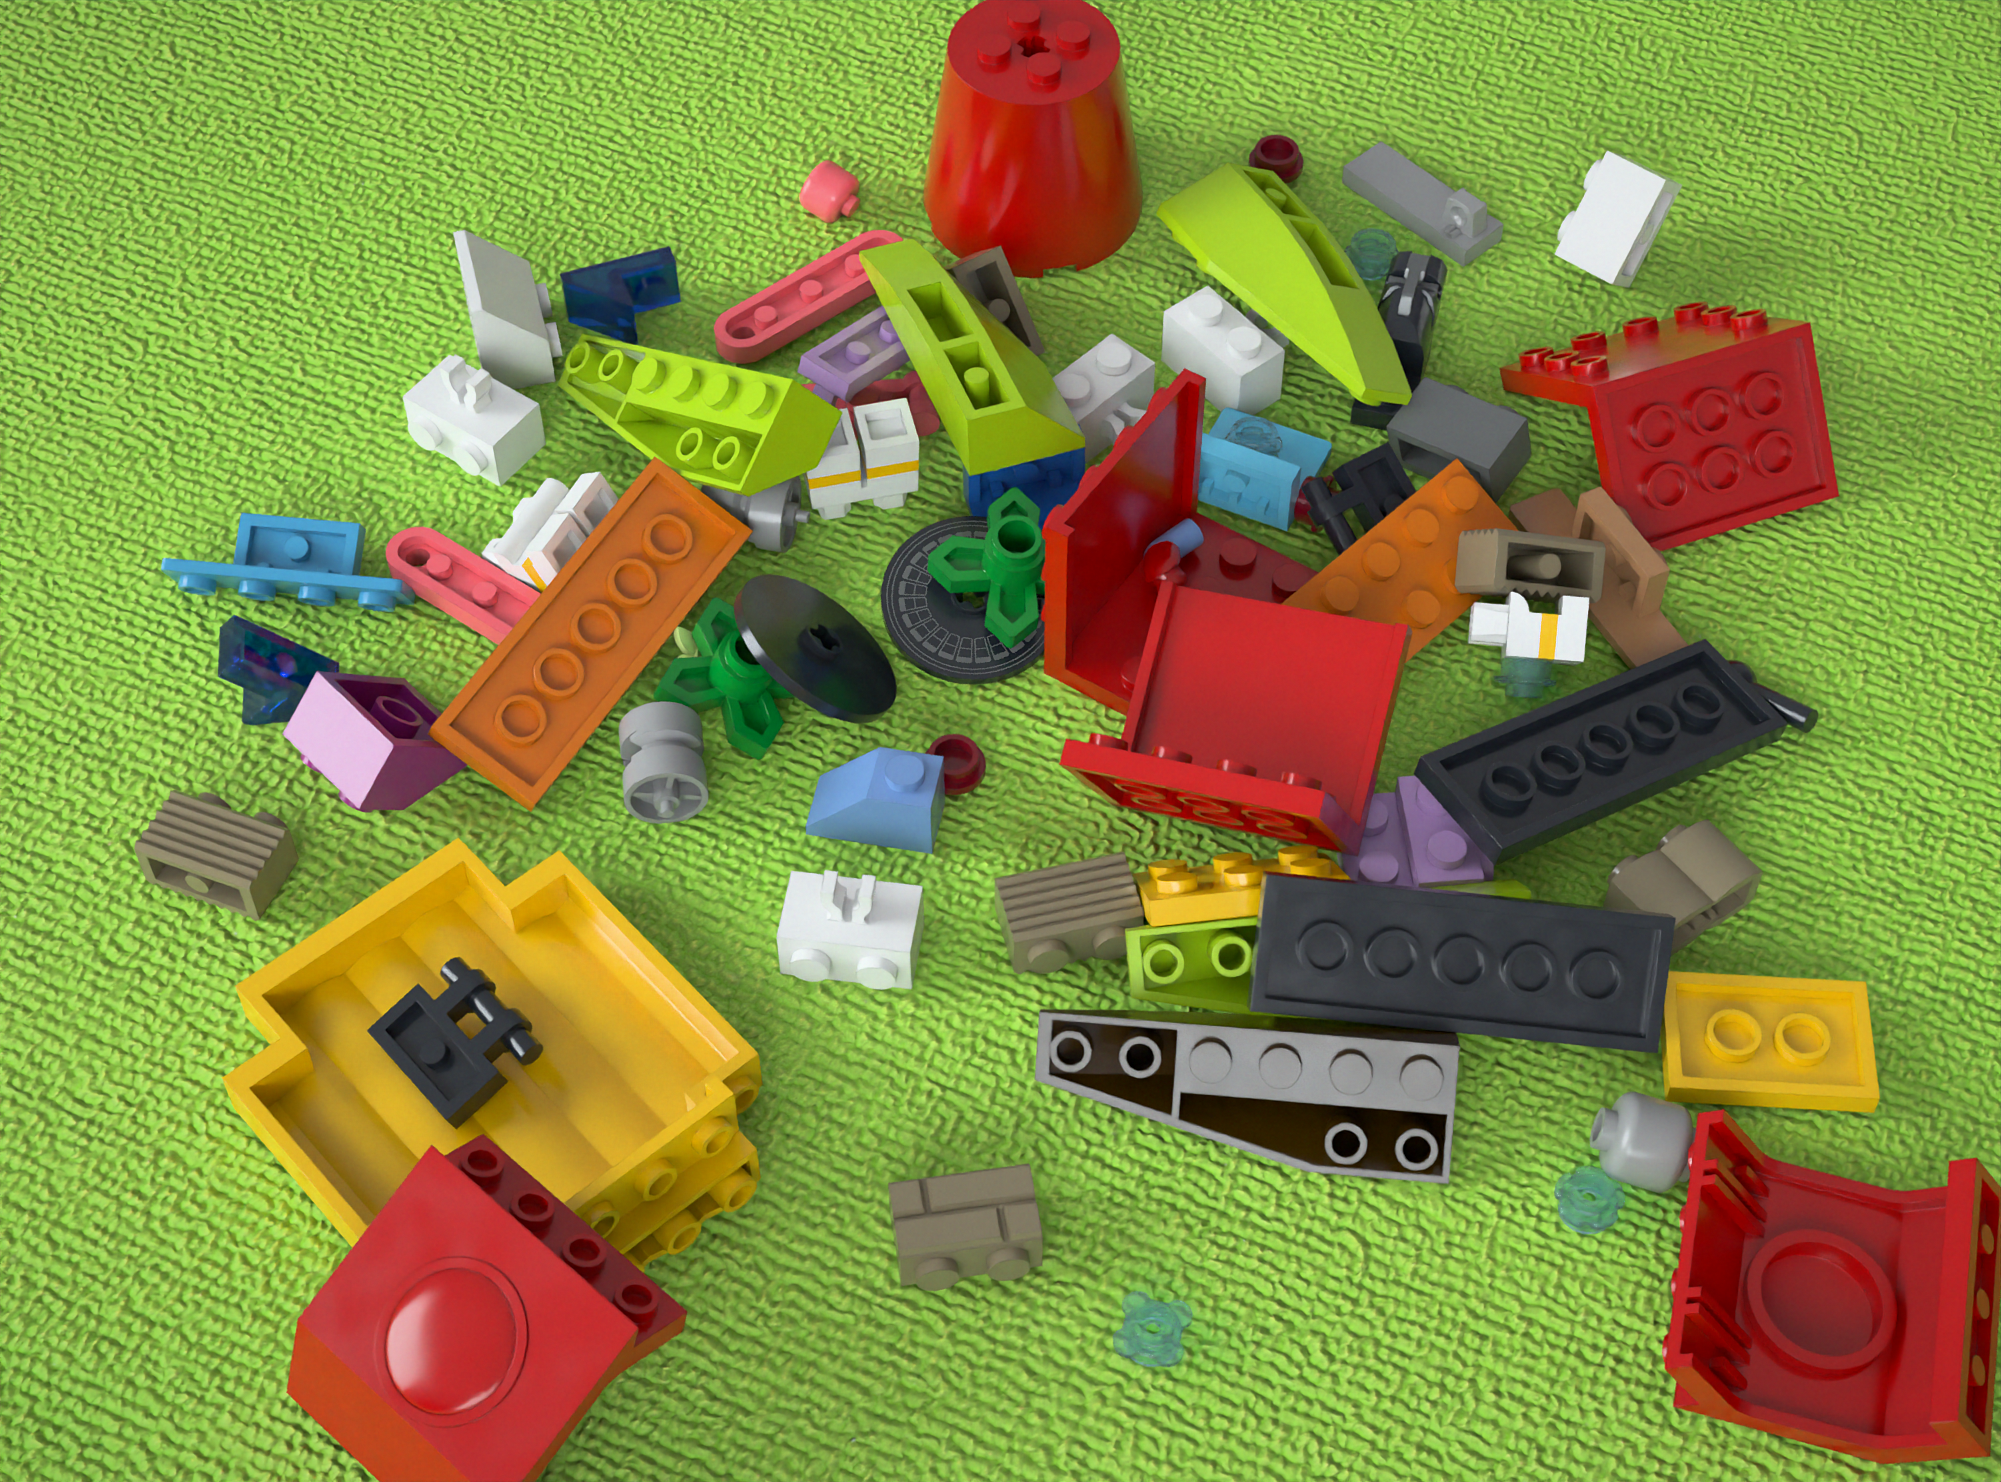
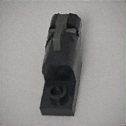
M1400 251L1391 261L1377 309L1394 343L1410 390L1413 393L1423 380L1427 367L1433 331L1441 305L1448 269L1442 259L1433 255L1426 256L1412 253V251ZM1355 398L1350 423L1387 431L1386 426L1403 405L1382 402L1379 406H1372Z

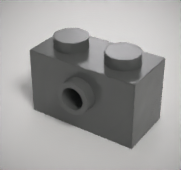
M1424 377L1413 391L1408 405H1403L1386 426L1389 444L1403 468L1432 479L1458 458L1495 503L1498 502L1532 456L1527 418L1521 416L1510 407L1493 405L1469 395L1458 386L1444 385L1427 377Z

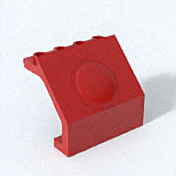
M1724 1109L1698 1113L1695 1141L1688 1150L1690 1179L1687 1202L1682 1207L1679 1217L1682 1233L1678 1268L1673 1271L1671 1277V1291L1674 1300L1670 1330L1665 1335L1662 1344L1664 1369L1676 1380L1673 1407L1880 1464L1990 1457L2001 1295V1186L1978 1158L1949 1161L1947 1186L1910 1191L1892 1190L1775 1160L1764 1154Z
M481 1134L445 1156L431 1144L298 1318L286 1393L379 1482H535L607 1385L623 1371L682 1333L688 1311L486 1135Z

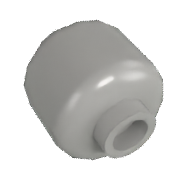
M1629 1091L1615 1102L1612 1109L1602 1107L1598 1111L1591 1130L1590 1146L1599 1150L1601 1169L1608 1177L1656 1193H1663L1672 1188L1677 1181L1686 1182L1690 1178L1688 1150L1695 1141L1696 1128L1693 1127L1691 1115L1686 1108L1638 1092Z

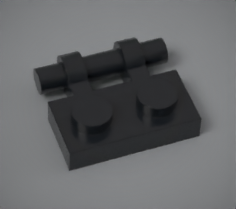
M1389 442L1341 465L1332 472L1342 490L1341 493L1333 496L1322 476L1301 487L1312 508L1307 512L1316 528L1323 527L1338 555H1341L1357 541L1343 514L1353 510L1365 533H1367L1416 492Z
M454 957L447 961L440 971L441 977L447 982L449 987L438 998L434 1000L420 984H417L376 1021L367 1032L446 1121L455 1129H458L508 1082L492 1064L503 1053L511 1052L522 1065H529L540 1057L543 1052V1046L531 1034L533 1026L522 1012L516 1008L508 1009L495 995V983L484 971L471 969L461 957ZM467 1013H475L486 1025L472 1039L456 1024Z

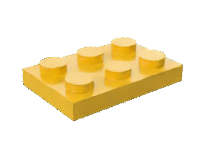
M1309 845L1281 848L1278 850V858L1253 860L1252 854L1245 852L1224 853L1213 857V865L1188 867L1187 861L1180 859L1159 860L1148 864V872L1132 873L1133 883L1136 885L1137 894L1143 906L1144 916L1151 927L1258 916L1263 871L1351 880L1326 853H1318L1317 847Z
M1669 971L1660 1032L1665 1101L1875 1112L1880 1100L1865 981Z

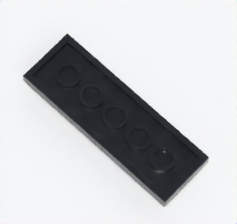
M1703 639L1420 757L1414 775L1493 865L1496 866L1780 740L1788 723L1706 639Z
M1263 871L1247 1007L1253 1012L1658 1053L1676 918L1666 913Z

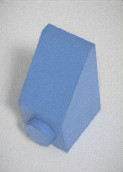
M879 747L821 775L806 823V835L932 854L945 805L944 756Z

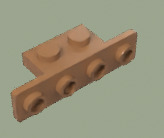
M1601 486L1580 494L1577 509L1558 488H1553L1510 506L1508 517L1519 531L1604 543L1606 551L1602 597L1596 603H1589L1588 617L1630 670L1689 646L1660 611L1670 572L1664 556L1657 548L1651 547L1634 527L1627 511L1623 507L1617 506Z

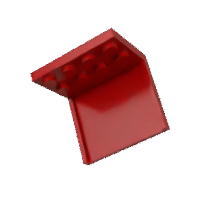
M1693 302L1675 307L1673 309L1674 317L1658 322L1657 317L1654 316L1626 321L1622 324L1623 332L1606 336L1605 332L1598 331L1575 336L1570 339L1572 347L1554 352L1553 347L1548 346L1523 351L1518 354L1520 362L1499 368L1503 390L1587 407L1602 488L1617 506H1621L1627 511L1634 527L1651 547L1657 548L1660 552L1839 497L1810 322L1768 317L1765 309H1754L1738 313L1737 306L1735 305L1709 309L1708 302Z
M1186 368L1183 369L1168 388L1160 387L1155 392L1148 405L1147 412L1134 426L1127 425L1120 432L1111 453L1099 466L1094 464L1088 468L1080 481L1078 490L1064 506L1058 504L1051 510L1042 529V538L1046 540L1045 564L1041 574V578L1045 582V604L1041 612V620L1045 622L1044 674L1125 716L1128 713L1158 596L1154 583L1146 581L1143 570L1144 552L1147 546L1156 538L1186 518L1191 519L1200 528L1204 538L1203 543L1181 558V562L1178 564L1187 575V584L1183 587L1281 604L1319 573L1197 513L1206 378Z
M1161 580L1121 739L1096 733L1090 734L1088 743L1066 738L1059 765L1113 806L1299 845L1315 846L1318 849L1358 857L1413 631L1406 624L1395 623V625L1183 587L1176 585L1172 581Z

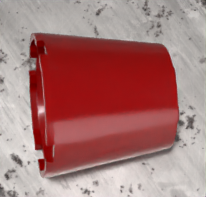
M985 0L962 15L952 28L948 38L923 199L924 208L931 221L933 234L946 249L958 258L962 259L975 252L1001 246L1014 277L1043 278V270L1074 265L1077 272L1100 263L1119 250L1135 231L1142 212L1143 192L1120 40L1110 20L1087 2L1082 0Z

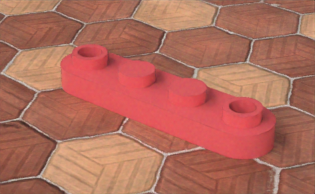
M887 230L867 231L723 312L714 324L715 343L718 353L724 359L733 363L747 364L756 362L875 294L876 291L860 262L859 251L904 240L899 235Z
M412 527L402 530L390 539L386 547V559L393 579L403 580L414 590V594L497 645L502 642L541 594L431 528Z

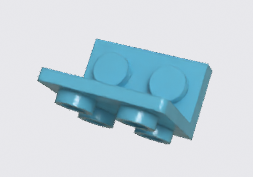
M1224 408L1209 434L1202 432L1198 500L1288 531L1295 519V504L1303 481L1308 476L1318 478L1331 455L1332 444L1329 441L1232 408Z

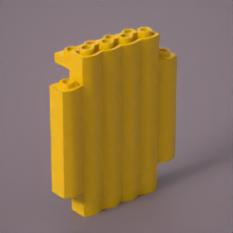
M458 837L235 985L246 1017L270 1045L222 1077L233 1108L351 1247L356 1244L431 1144L445 1156L481 1134L486 1135L643 1273H645V1266L649 1262L666 1253L674 1255L688 1248L700 1234L701 1224L706 1219L722 1211L734 1212L745 1205L755 1193L757 1182L761 1179L757 1148L739 1131L737 1115L744 1112L755 1101L759 1088L763 1084L759 1053L560 850L505 886ZM454 957H461L471 969L483 970L495 983V995L508 1009L516 1008L522 1012L533 1026L531 1034L543 1046V1052L540 1057L529 1065H522L511 1052L503 1053L492 1064L508 1082L458 1129H455L446 1121L367 1032L376 1021L417 984H420L434 1000L438 998L449 987L447 982L441 977L440 971L444 964ZM467 1013L456 1023L470 1039L486 1026L475 1013Z

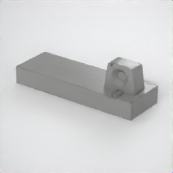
M1382 141L1343 168L1342 183L1463 267L1501 241L1504 224L1487 214V204L1484 201H1480L1464 188L1457 192Z

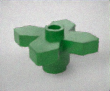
M1016 487L1008 490L988 506V532L985 540L952 535L929 554L927 571L949 593L989 591L984 626L1008 648H1014L1037 629L1039 613L1036 594L1045 595V582L1042 580L1041 574L1045 564L1046 540L1042 538V530L1038 526L1040 508Z
M715 597L708 604L692 632V637L702 657L674 658L659 682L653 696L658 702L683 704L693 709L696 713L720 707L728 743L751 757L761 760L784 724L773 699L796 697L782 687L753 656L737 627L734 607Z

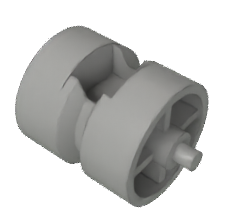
M799 476L749 497L706 485L702 486L701 492L753 530L748 541L755 543V546L759 549L786 553L794 539L798 522H809L810 511L800 510L802 491Z
M663 701L647 703L629 711L619 724L620 755L625 766L622 775L623 794L627 811L642 821L657 824L680 822L695 816L706 806L709 798L706 768L701 758L704 751L702 722L699 715L693 709L683 704Z

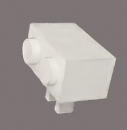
M1607 151L1603 160L1598 159L1588 171L1584 181L1586 193L1577 211H1571L1564 219L1557 236L1560 244L1554 255L1612 285L1629 288L1682 184L1626 156Z
M1206 286L1164 311L1161 360L1178 375L1186 368L1205 377V399L1220 412L1224 408H1232L1255 415L1280 399L1285 355L1283 347L1289 344V339L1275 327L1263 329L1267 326V320L1255 310H1249L1246 316H1244L1212 288Z
M1114 334L1109 335L1052 378L1077 424H1080L1085 436V464L1113 443L1114 445L1118 435L1127 425L1134 426L1147 412L1148 405L1154 395L1155 362Z
M456 354L454 356H447L403 396L409 423L408 431L417 444L426 450H436L457 462L465 472L473 476L480 475L500 487L546 445L539 403L491 378L490 373L484 369L477 370L465 363L464 358Z
M825 870L824 874L791 871L776 936L780 974L794 975L799 979L810 982L829 979L861 983L868 988L877 990L891 987L912 989L924 928L923 886L876 881V876L862 875V879L838 876V871Z

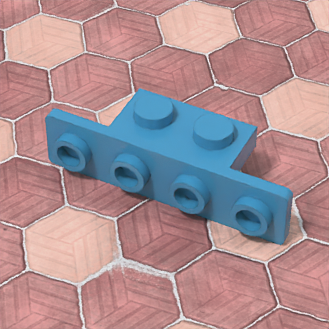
M241 513L233 564L163 558L161 571L179 583V590L196 595H215L216 587L238 589L239 596L259 601H274L276 593L298 594L297 600L302 603L325 607L334 606L336 598L358 600V606L361 608L379 612L395 611L396 604L414 605L415 601L414 590L403 580L359 576L366 529L360 523Z

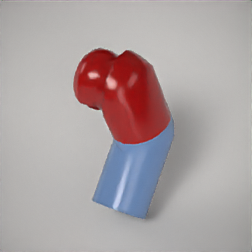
M1186 518L1147 546L1143 558L1144 577L1148 583L1151 581L1154 583L1157 592H1159L1161 580L1172 581L1178 586L1187 584V575L1178 564L1181 562V558L1203 543V534L1195 522Z

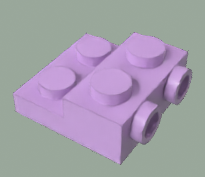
M1416 776L1398 777L1395 792L1373 794L1358 857L1337 853L1339 867L1351 880L1426 888L1492 881L1494 875L1493 863Z

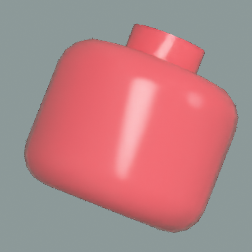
M825 160L812 170L804 182L799 195L800 203L806 210L827 223L837 221L842 215L849 218L860 204V199L857 197L859 180L855 175L837 163Z

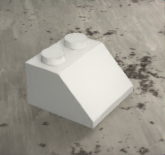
M466 230L453 232L481 368L489 372L491 378L512 389L555 382L552 358L562 356V350L556 323L545 324L543 319L552 317L546 283H534L529 261Z

